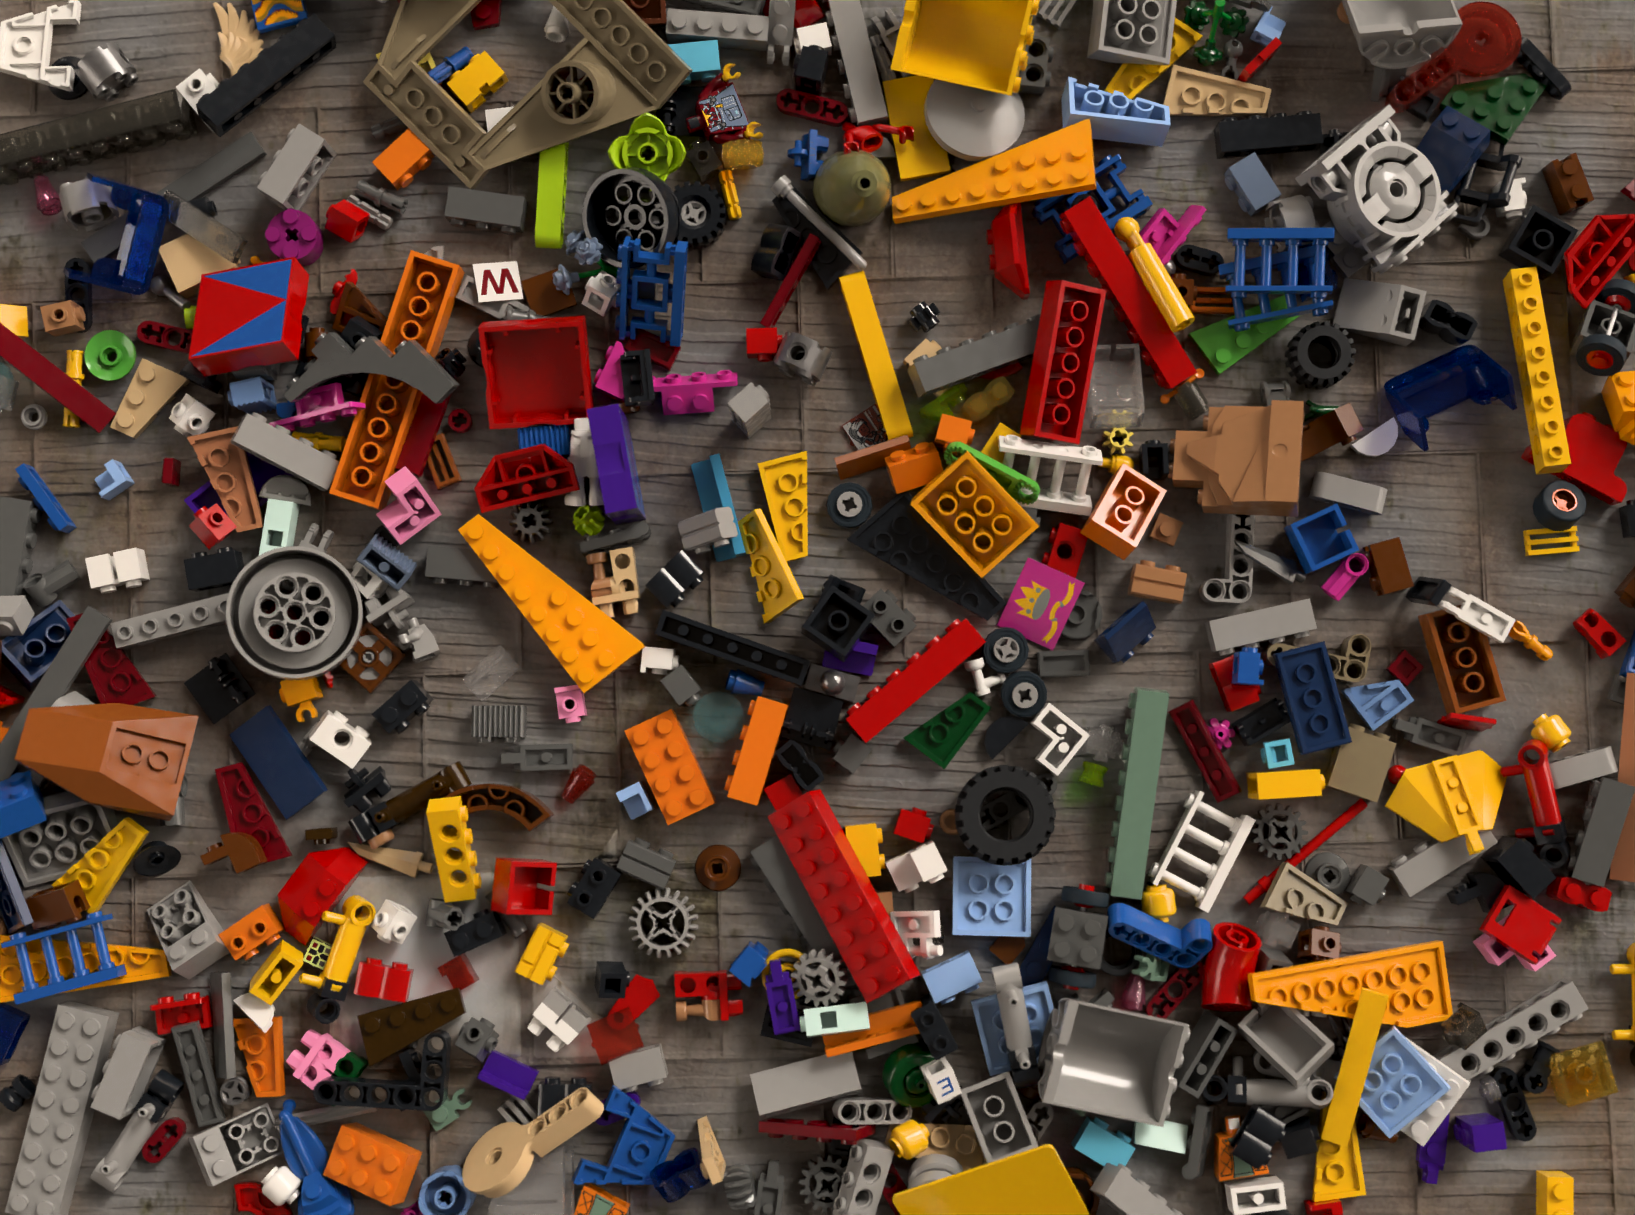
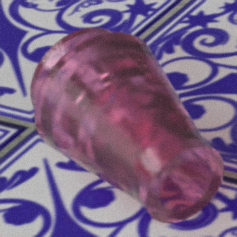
M36 177L33 182L35 185L37 209L46 216L58 214L62 210L59 195L51 184L49 177Z
M1130 973L1120 998L1122 1001L1121 1007L1142 1011L1143 1005H1146L1145 979L1141 976Z

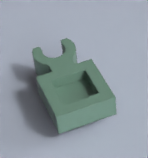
M1149 953L1146 954V957L1141 955L1134 956V959L1138 960L1140 965L1137 970H1132V974L1150 981H1167L1170 963Z
M465 1088L457 1090L451 1100L447 1096L444 1104L438 1109L423 1111L436 1132L460 1116L457 1109H467L473 1103L472 1100L466 1103H462L459 1100V1095L466 1091Z

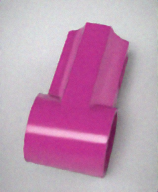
M1353 553L1343 557L1340 565L1320 588L1338 602L1356 580L1366 573L1369 567L1368 559L1361 553ZM1352 558H1356L1360 563V568L1357 572H1353L1349 568V562Z

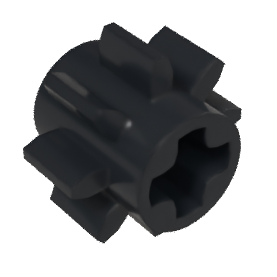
M923 301L909 312L912 316L909 323L916 332L922 329L924 333H927L940 322L937 318L940 315V311L934 303L928 306Z
M445 348L435 357V360L454 379L460 377L466 369L463 363L467 360L457 348L453 351Z

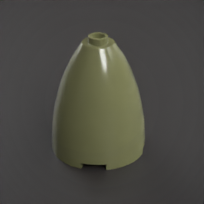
M843 150L831 155L821 164L813 182V195L818 209L830 221L843 227H858L873 221L883 212L889 201L891 180L884 164L874 155L863 150H859V152L850 151L851 153L844 154Z

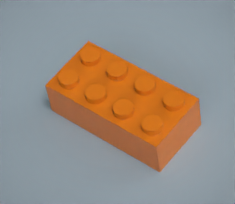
M760 696L757 697L756 701L751 700L747 715L751 716L749 726H743L739 739L744 741L741 751L736 750L732 765L736 766L734 775H728L724 790L728 791L727 797L752 805H759L787 714L788 705Z
M674 709L665 711L624 731L667 825L717 803Z

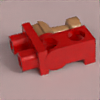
M727 970L675 971V998L701 996V1003L687 1005L685 1000L676 1001L677 1022L686 1021L687 1016H704L710 1021H727L731 1016L743 1014V999L728 1000V990L742 989V981L732 973L727 974Z

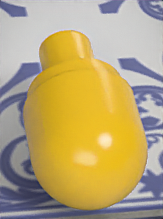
M1119 454L1111 455L1110 458L1102 457L1103 464L1102 466L1098 465V467L1108 468V472L1112 474L1123 463L1134 469L1133 460L1129 456Z

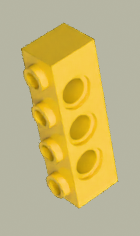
M461 796L429 799L426 815L444 901L447 903L476 899L477 891L482 887L480 873H476L475 870L477 854L476 851L471 850L470 844L473 843V834L471 828H467L466 821H468L467 806L462 805ZM447 825H452L455 828H449Z

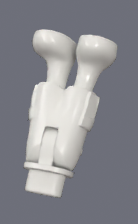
M574 418V430H571L570 457H568V461L574 464L580 490L567 494L564 497L565 505H587L584 489V477L586 476L589 477L590 485L589 505H604L589 419Z

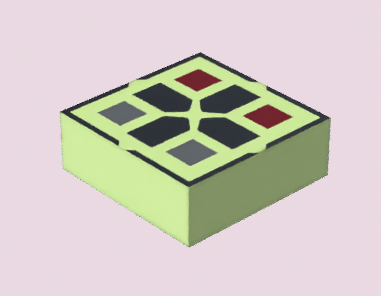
M315 936L312 937L303 956V962L323 971L332 944Z

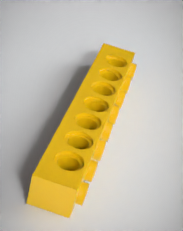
M1537 267L1510 269L1503 279V286L1536 475L1563 472L1571 464Z

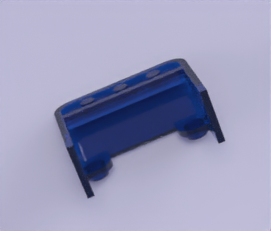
M87 172L86 178L90 181L112 187L110 197L114 205L128 210L117 259L108 257L97 259L93 264L91 274L64 267L63 272L68 278L134 295L144 294L148 291L151 284L169 212V204L163 196Z
M1474 345L1460 346L1388 380L1384 385L1386 397L1403 432L1424 452L1429 450L1426 432L1430 426L1427 418L1470 398L1477 404L1488 405L1500 399L1510 409H1517L1512 374Z

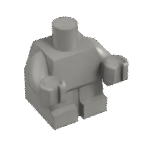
M417 618L408 620L407 623L410 628L408 635L404 633L398 636L400 640L398 644L401 651L405 652L412 649L414 651L412 652L414 664L438 656L439 647L426 625H419Z

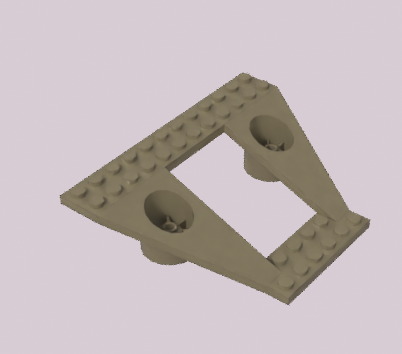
M401 0L378 63L367 75L363 83L469 189H475L491 169L639 117L646 112L650 113L661 109L693 70L623 0H548L585 37L559 63L549 69L545 77L487 133L417 64L482 0ZM577 69L586 73L582 80H577ZM570 74L571 81L567 82L565 79ZM589 80L592 81L594 91H589L586 85ZM594 93L593 103L591 105L587 100L589 98V94ZM569 104L572 105L573 115L565 110ZM584 105L588 111L580 117L579 106Z

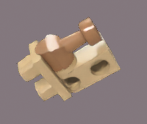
M627 547L609 550L613 576L606 577L603 563L607 562L606 552L586 555L587 564L593 565L592 603L610 618L615 617L613 603L622 602L624 615L638 613V599H641L634 548Z

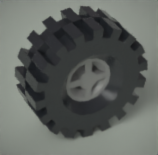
M687 181L684 182L683 187H680L678 184L674 187V194L680 206L681 224L674 242L676 244L678 241L688 242V248L692 246L694 250H698L699 246L704 245V248L709 247V243L711 241L715 243L718 240V235H722L724 232L726 210L723 199L719 197L717 190H712L711 186L707 183L703 186L700 181H695V184H690Z

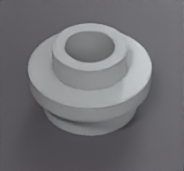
M37 404L26 406L21 413L23 425L32 430L41 429L48 420L47 411ZM38 413V420L33 422L32 416Z

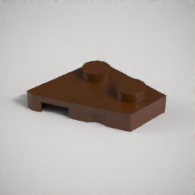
M346 282L332 329L343 332L348 321L359 315L383 332L387 319L354 283Z

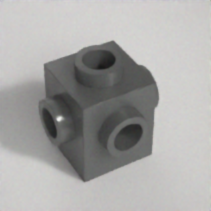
M471 1017L469 1022H465L461 1027L459 1038L455 1045L465 1053L483 1062L487 1054L493 1052L496 1048L499 1034L493 1030L495 1025L483 1017L480 1021Z

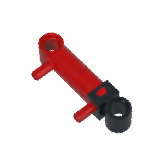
M1531 739L1524 743L1519 750L1518 761L1520 764L1501 767L1500 771L1503 777L1524 774L1535 825L1534 827L1516 829L1515 837L1521 839L1536 837L1537 845L1544 844L1540 852V858L1545 859L1552 868H1560L1566 863L1571 847L1565 840L1568 834L1564 817L1561 818L1548 762V748L1544 742L1538 739ZM1527 750L1537 751L1540 759H1530L1527 755ZM1549 849H1559L1562 853V856H1552L1549 852Z

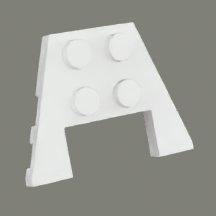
M69 0V4L61 7L53 5L47 7L45 12L35 15L30 12L2 21L0 24V72L69 92L73 91L75 72L72 66H49L53 26L80 24L82 5L80 1Z

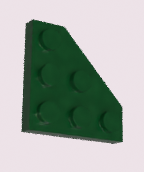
M1526 74L1457 84L1452 87L1441 102L1439 109L1443 111L1448 105L1491 130V138L1507 145L1547 85Z

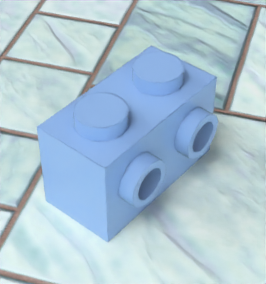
M968 950L921 971L935 1004L941 1002L943 1005L951 1002L956 998L955 994L963 990L965 994L979 988L978 983L983 982Z

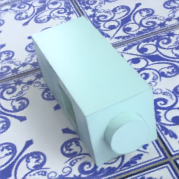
M268 498L259 555L276 548L293 546L300 508L299 504Z
M859 1002L804 1009V1016H800L801 1032H806L809 1038L870 1030L867 1003Z

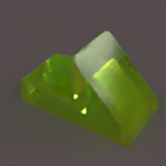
M964 383L954 386L919 410L920 417L938 422L942 413L955 417L949 405H952L954 408L966 399L964 395L967 394L968 389Z

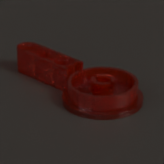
M1473 2L1461 7L1457 11L1462 21V27L1455 39L1440 55L1396 84L1387 95L1385 106L1390 104L1395 111L1394 114L1401 113L1454 77L1458 71L1472 77H1486L1507 69L1515 61L1521 48V31L1515 18L1506 9L1491 2ZM1484 38L1486 39L1483 46L1476 42V40L1482 41ZM1436 67L1442 69L1444 74L1439 73ZM1416 81L1421 82L1424 87H1419ZM1396 95H1400L1404 101L1398 100Z

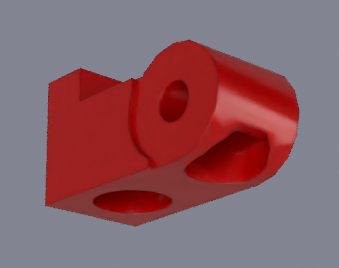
M1588 608L1573 622L1575 629L1586 638L1601 659L1611 656L1626 642L1598 612L1591 608Z

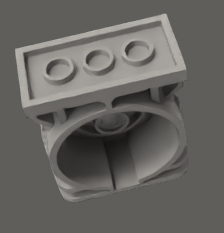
M1390 104L1361 121L1295 178L1300 186L1308 183L1320 199L1327 200L1328 212L1336 230L1355 248L1366 250L1361 256L1362 259L1366 261L1373 258L1376 263L1370 269L1373 273L1379 271L1380 274L1386 272L1393 265L1397 267L1408 258L1406 254L1409 251L1414 252L1425 243L1422 239L1426 236L1429 238L1441 229L1439 224L1441 222L1446 223L1456 216L1457 212L1455 210L1459 207L1456 202L1446 205L1443 201L1449 195V192L1447 190L1441 192L1437 173L1426 156L1415 147L1401 142V133L1390 119L1395 113ZM1374 164L1379 165L1368 174ZM1407 218L1406 223H1393ZM1380 219L1385 221L1381 225L1377 223Z

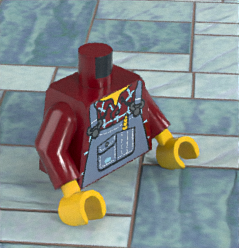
M732 63L725 65L723 73L712 79L699 94L695 106L697 115L685 119L690 133L703 129L708 141L714 140L717 144L730 147L747 142L751 137L755 139L763 137L761 132L754 134V129L760 127L761 124L755 121L748 122L733 82L729 83V79L736 80L741 76V72H736L733 76L730 75V69L736 65Z

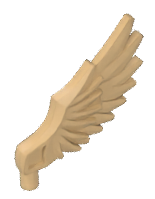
M214 2L213 5L222 33H217L221 44L220 59L230 68L231 75L233 76L243 64L250 63L257 58L258 54L263 50L261 47L264 42L262 39H259L260 33L258 29L255 30L256 21L251 19L249 22L245 10H242L239 20V16L231 3L227 4V14L217 2Z

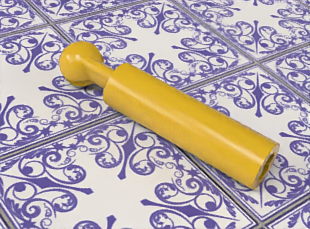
M1131 217L1119 219L1114 228L1115 235L1120 241L1125 242L1129 248L1130 254L1128 258L1170 329L1175 333L1187 328L1194 322L1195 317L1152 245L1144 243L1139 234L1140 227L1138 222Z

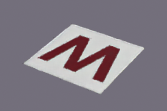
M517 261L473 264L479 302L523 299Z

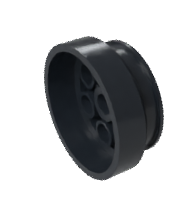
M628 167L608 171L593 182L584 199L582 221L586 237L589 239L596 237L598 243L602 244L601 258L611 265L622 268V260H618V246L624 243L628 233L631 236V240L641 239L640 251L665 254L666 243L672 242L673 244L679 233L681 211L676 195L657 175L642 168ZM627 188L630 191V198L627 195ZM650 189H651V191H652V193H653V198H652V199L650 198V195H649ZM616 210L619 212V219L616 216ZM639 212H640L641 215H642V220H641V221H640V219H639V217H638V213H639ZM661 213H663L664 223L661 220ZM650 234L653 237V244L650 242ZM631 251L630 268L647 265V263L633 262V251Z

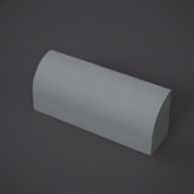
M852 1051L828 1058L825 1054L750 1074L759 1116L762 1120L863 1093Z

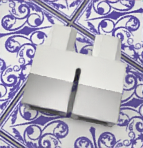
M556 987L549 992L532 1014L534 1017L527 1027L536 1036H539L546 1027L554 1034L546 1044L554 1052L560 1050L565 1044L569 1045L592 1020L588 1014L574 1004L558 1022L557 1019L573 1001Z

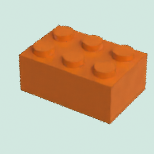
M1123 463L1110 478L1080 533L1122 560H1125L1137 547L1167 490Z
M357 1122L343 1124L340 1127L323 1175L388 1206H392L405 1201L422 1152Z

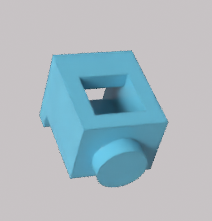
M1290 738L1263 742L1264 748L1260 750L1263 763H1267L1268 769L1295 764Z

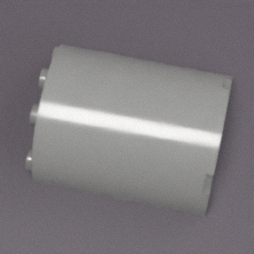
M1341 0L1360 53L1369 59L1371 64L1380 68L1401 69L1423 63L1431 59L1430 54L1439 48L1449 46L1462 27V21L1453 0Z
M1070 998L1060 999L1058 1001L1059 1009H1052L1047 1020L1039 1051L1038 1069H1043L1041 1079L1038 1081V1090L1042 1102L1163 1127L1165 1119H1168L1171 1108L1169 1103L1171 1095L1175 1093L1177 1088V1079L1173 1077L1174 1072L1177 1068L1182 1067L1184 1060L1182 1052L1185 1043L1190 1038L1189 1024Z

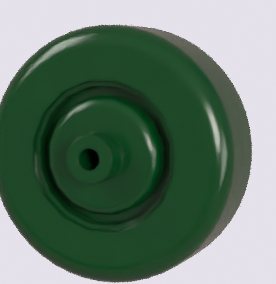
M917 1042L899 1047L888 1057L883 1068L882 1077L887 1091L893 1100L904 1107H922L935 1100L929 1091L928 1084L920 1068L935 1060L925 1043Z

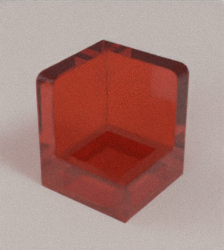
M465 953L437 968L442 977L445 975L448 977L453 988L460 987L462 990L479 980Z

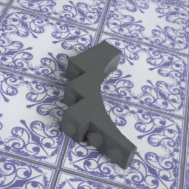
M324 332L315 340L314 344L316 346L311 350L318 359H312L304 367L306 372L300 378L297 376L286 386L288 390L283 396L290 403L299 402L314 388L331 379L354 373H373L401 380L420 390L434 403L438 404L442 403L460 384L416 340H409L408 342L404 340L395 348L396 354L394 355L376 336H369L368 338L364 336L355 344L354 348L356 350L354 351L336 332Z

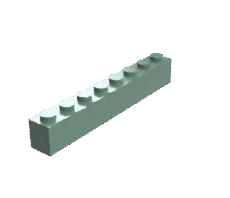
M1135 687L1134 693L1129 694L1128 708L1132 709L1131 719H1126L1125 734H1128L1127 745L1123 744L1121 760H1125L1124 770L1119 771L1118 785L1121 786L1120 796L1116 795L1114 810L1118 811L1117 821H1113L1111 827V837H1115L1114 846L1109 847L1108 862H1111L1110 872H1106L1104 887L1108 888L1110 896L1142 900L1169 693L1165 690Z

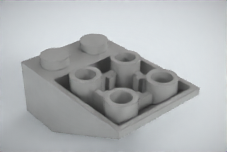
M1344 278L1332 325L1336 323L1340 325V330L1345 329L1348 332L1406 347L1415 340L1427 291L1399 284Z
M190 880L147 909L172 971L188 980L229 953L219 937V934L224 930Z
M268 1102L188 1137L207 1186H215L284 1153L280 1132L276 1128V1121Z

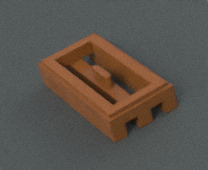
M441 433L435 438L433 450L445 481H440L431 455H429L427 460L437 490L462 482L445 434ZM439 440L442 444L447 460L451 467L452 473L454 475L453 478H450L443 457L437 445V441Z

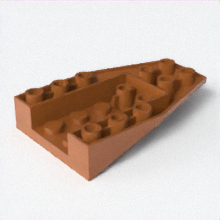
M121 703L29 708L14 760L89 804L170 821L174 816L199 716Z

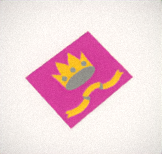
M1028 557L997 625L1014 628L1021 632L1026 639L1053 651L1085 583Z

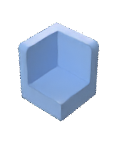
M1272 7L1268 12H1263L1249 38L1265 47L1275 37L1279 39L1286 25L1285 21L1270 14Z
M114 459L104 464L107 470L95 478L96 483L101 489L99 495L107 500H111L135 484L123 464Z
M642 781L616 793L619 801L623 802L630 819H635L655 809Z

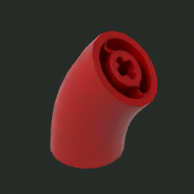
M1231 922L1216 924L1212 931L1213 947L1206 954L1201 1007L1207 1010L1222 1012L1251 1010L1252 1000L1247 974L1255 973L1262 946L1261 939L1251 929L1240 924Z

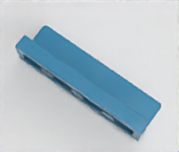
M718 453L709 456L710 459L693 463L691 467L703 513L721 507H730L732 509L733 522L736 524L738 532L737 537L729 539L730 544L723 547L715 548L712 545L716 561L721 562L746 555L721 457Z

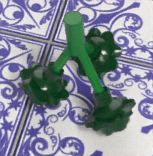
M1215 0L1213 10L1205 7L1204 1H1190L1189 6L1184 8V23L1188 24L1193 30L1198 29L1199 31L1203 30L1204 25H1208L1210 22L1209 16L1212 15L1213 17L1210 35L1206 39L1205 45L1195 47L1193 50V56L1197 57L1198 63H1201L1203 66H1213L1216 61L1223 59V52L1215 47L1216 40H1214L1218 20L1221 17L1223 18L1219 25L1223 29V35H1231L1233 38H1236L1239 33H1245L1246 25L1250 20L1246 16V10H1238L1236 7H1232L1230 12H1223L1225 0Z

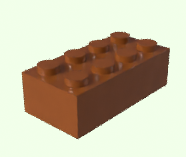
M1462 604L1455 605V607L1460 608ZM1442 609L1418 616L1447 715L1449 713L1460 714L1506 701L1487 635L1456 619L1455 615L1449 614Z

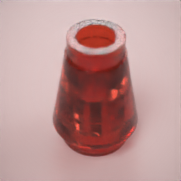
M583 764L573 768L561 794L562 798L573 804L595 783L596 774Z

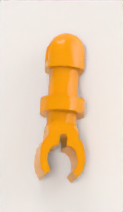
M1515 621L1508 634L1512 639L1523 642V646L1526 649L1531 648L1536 653V656L1543 661H1548L1553 657V652L1548 646L1542 645L1537 641L1538 637L1534 634L1530 635L1522 622Z

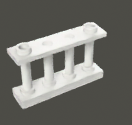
M999 435V451L1005 452L1003 464L1012 468L1015 454L1029 455L1030 461L1026 476L1035 482L1041 457L1056 459L1050 488H1040L1037 501L1033 504H1022V502L1019 503L1018 500H1015L1021 507L1090 516L1092 511L1091 496L1085 493L1092 465L1102 466L1103 464L1101 450L1093 446L1077 447L1021 439L1016 435ZM1066 461L1082 463L1076 490L1073 493L1060 490ZM1026 487L1020 489L1027 495L1033 493L1031 490H1028L1029 488L1026 489Z
M1195 790L1194 794L1190 793L1187 796L1183 805L1186 809L1159 862L1153 863L1148 876L1151 877L1149 882L1158 886L1160 880H1163L1194 896V900L1197 901L1195 907L1209 913L1256 820L1241 814L1240 818L1236 817L1234 819L1202 802L1201 799L1205 793ZM1197 810L1229 827L1232 833L1228 841H1221L1190 825L1189 823L1195 811ZM1184 833L1216 849L1218 854H1220L1217 863L1209 864L1178 848L1177 846ZM1172 856L1206 873L1208 880L1205 886L1199 888L1166 871Z

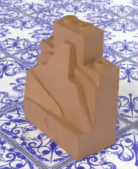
M1271 400V405L1267 407H1209V415H1204L1203 431L1176 430L1175 439L1170 441V454H1174V463H1169L1168 479H1172L1174 487L1203 488L1198 489L1197 500L1198 505H1202L1203 513L1298 517L1304 401Z

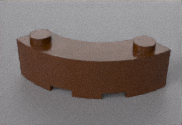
M1350 402L1303 426L1301 462L1340 442L1342 446H1345L1357 440L1355 434L1364 429Z
M490 783L468 786L444 797L461 796L462 805L467 806L468 815L481 810L504 812L520 821L528 831L536 829L554 815L548 806L533 794L506 784Z

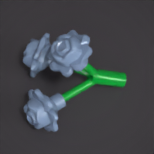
M573 230L569 233L566 240H564V244L567 247L566 254L576 253L574 257L579 260L581 266L586 265V263L588 265L597 263L601 268L578 274V272L570 273L562 264H559L558 271L552 275L556 290H563L566 295H569L572 283L579 282L581 278L598 275L602 270L617 278L618 268L605 263L601 259L600 251L603 246L598 243L596 237L592 239L586 238L584 230L580 232Z

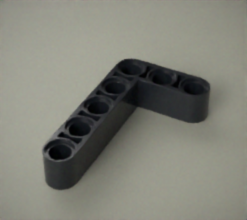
M435 1030L425 1038L420 1081L330 1076L315 1085L313 1097L318 1103L323 1105L434 1111L444 1104L448 1096L451 1037L444 1030ZM433 1037L442 1039V1049L438 1050L432 1046L431 1041ZM431 1064H437L440 1066V1076H434L431 1074ZM324 1084H328L333 1088V1096H326L324 1094ZM350 1086H356L359 1089V1098H354L350 1095ZM377 1087L385 1090L386 1099L381 1100L375 1095ZM402 1089H408L412 1092V1101L403 1099L401 1095ZM428 1091H436L438 1093V1103H433L428 1099Z

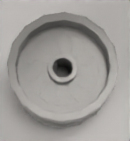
M930 1154L922 1156L914 1161L908 1170V1189L963 1172V1167L958 1161L947 1155Z

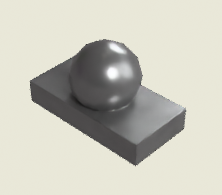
M811 663L804 688L854 702L861 677Z

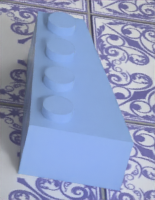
M1068 76L1061 98L1063 128L1090 119L1092 139L1163 146L1171 126L1169 106L1139 97L1132 100L1123 95L1124 93L1114 90L1113 94L1098 89L1099 85L1089 83L1088 86L1076 83L1077 79Z

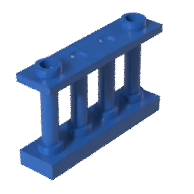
M1228 228L1227 241L1233 242V246H1235L1234 286L1226 285V294H1231V298L1236 299L1247 298V294H1311L1310 298L1313 299L1327 298V294H1332L1333 286H1324L1325 251L1328 242H1334L1335 228ZM1249 242H1259V246H1262L1260 286H1244L1246 246H1248ZM1275 242H1286V246H1288L1287 286H1271L1272 246H1275ZM1302 242H1312V246H1315L1314 286H1298L1299 246H1302Z
M1315 246L1299 249L1298 264L1303 263L1304 266H1307L1310 286H1314ZM1288 251L1272 254L1271 269L1277 268L1278 271H1281L1283 286H1287ZM1261 256L1245 259V274L1251 273L1252 277H1255L1256 286H1260ZM1235 262L1218 265L1220 279L1226 278L1229 286H1234ZM1258 294L1261 314L1246 317L1243 299L1232 298L1235 319L1228 320L1229 329L1234 328L1235 332L1250 329V325L1310 313L1314 317L1326 315L1328 310L1333 309V300L1313 299V304L1297 306L1296 295L1285 294L1287 309L1272 312L1269 294Z
M102 911L87 914V920L30 936L26 935V931L9 936L10 941L1 943L2 948L15 946L22 974L23 992L13 995L15 1004L25 1003L126 975L125 964L115 966V963L111 962L102 926V921L113 919L112 914L103 915ZM91 925L100 961L99 971L90 973L89 969L85 967L76 928ZM62 932L66 933L75 969L73 973L74 978L64 980V976L60 975L51 935ZM36 939L41 941L50 978L47 980L48 985L39 987L38 982L35 983L25 943Z

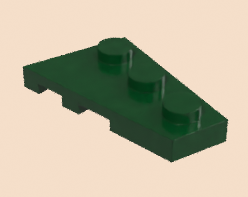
M969 692L903 737V739L941 768L945 769L991 707Z

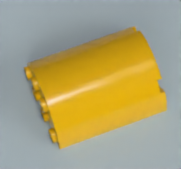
M906 0L904 16L900 25L890 69L1012 96L1013 93L1019 92L1021 84L1019 74L1020 71H1025L1029 56H1027L1026 46H1031L1035 30H1033L1034 26L1031 23L1033 15L1037 16L1040 0Z

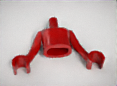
M845 122L842 126L843 131H845L843 140L846 142L844 143V154L851 153L850 151L859 152V150L873 152L879 149L883 143V136L880 132L899 135L900 144H905L906 140L914 141V128L908 125L901 127L885 124L855 126L850 122Z

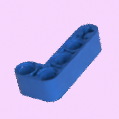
M1124 903L1112 904L1107 909L1108 932L1112 937L1179 968L1194 966L1213 947L1211 925L1205 919H1193L1180 930Z

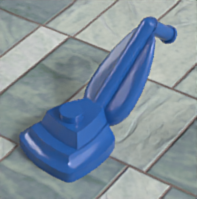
M292 1099L285 1100L283 1109L279 1114V1119L281 1120L280 1138L284 1156L291 1172L303 1182L300 1188L301 1193L298 1196V1215H353L355 1208L349 1187L323 1175L329 1155L322 1141L305 1122L298 1117L292 1116L296 1108V1102Z

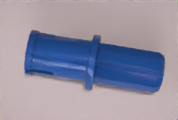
M465 46L451 57L443 58V62L427 74L439 84L467 65L474 55Z

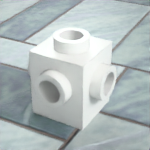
M602 270L595 278L592 276L585 286L586 293L581 304L604 317L612 306L616 308L617 292L621 291V284H617V279Z
M186 393L181 402L176 403L172 408L169 419L176 424L174 429L187 437L189 433L193 436L204 433L209 428L210 421L216 413Z
M386 899L379 912L375 915L370 927L378 933L376 937L388 944L391 941L402 944L418 917L405 906Z

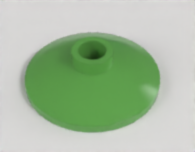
M106 330L97 333L90 339L85 348L84 359L88 370L94 376L105 381H115L125 377L134 367L136 349L133 342L125 334L115 330ZM116 353L117 359L111 362L110 356Z

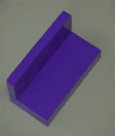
M859 641L844 663L825 650L822 666L871 676L873 674L878 645Z
M494 1050L489 1054L477 1078L525 1100L539 1071Z

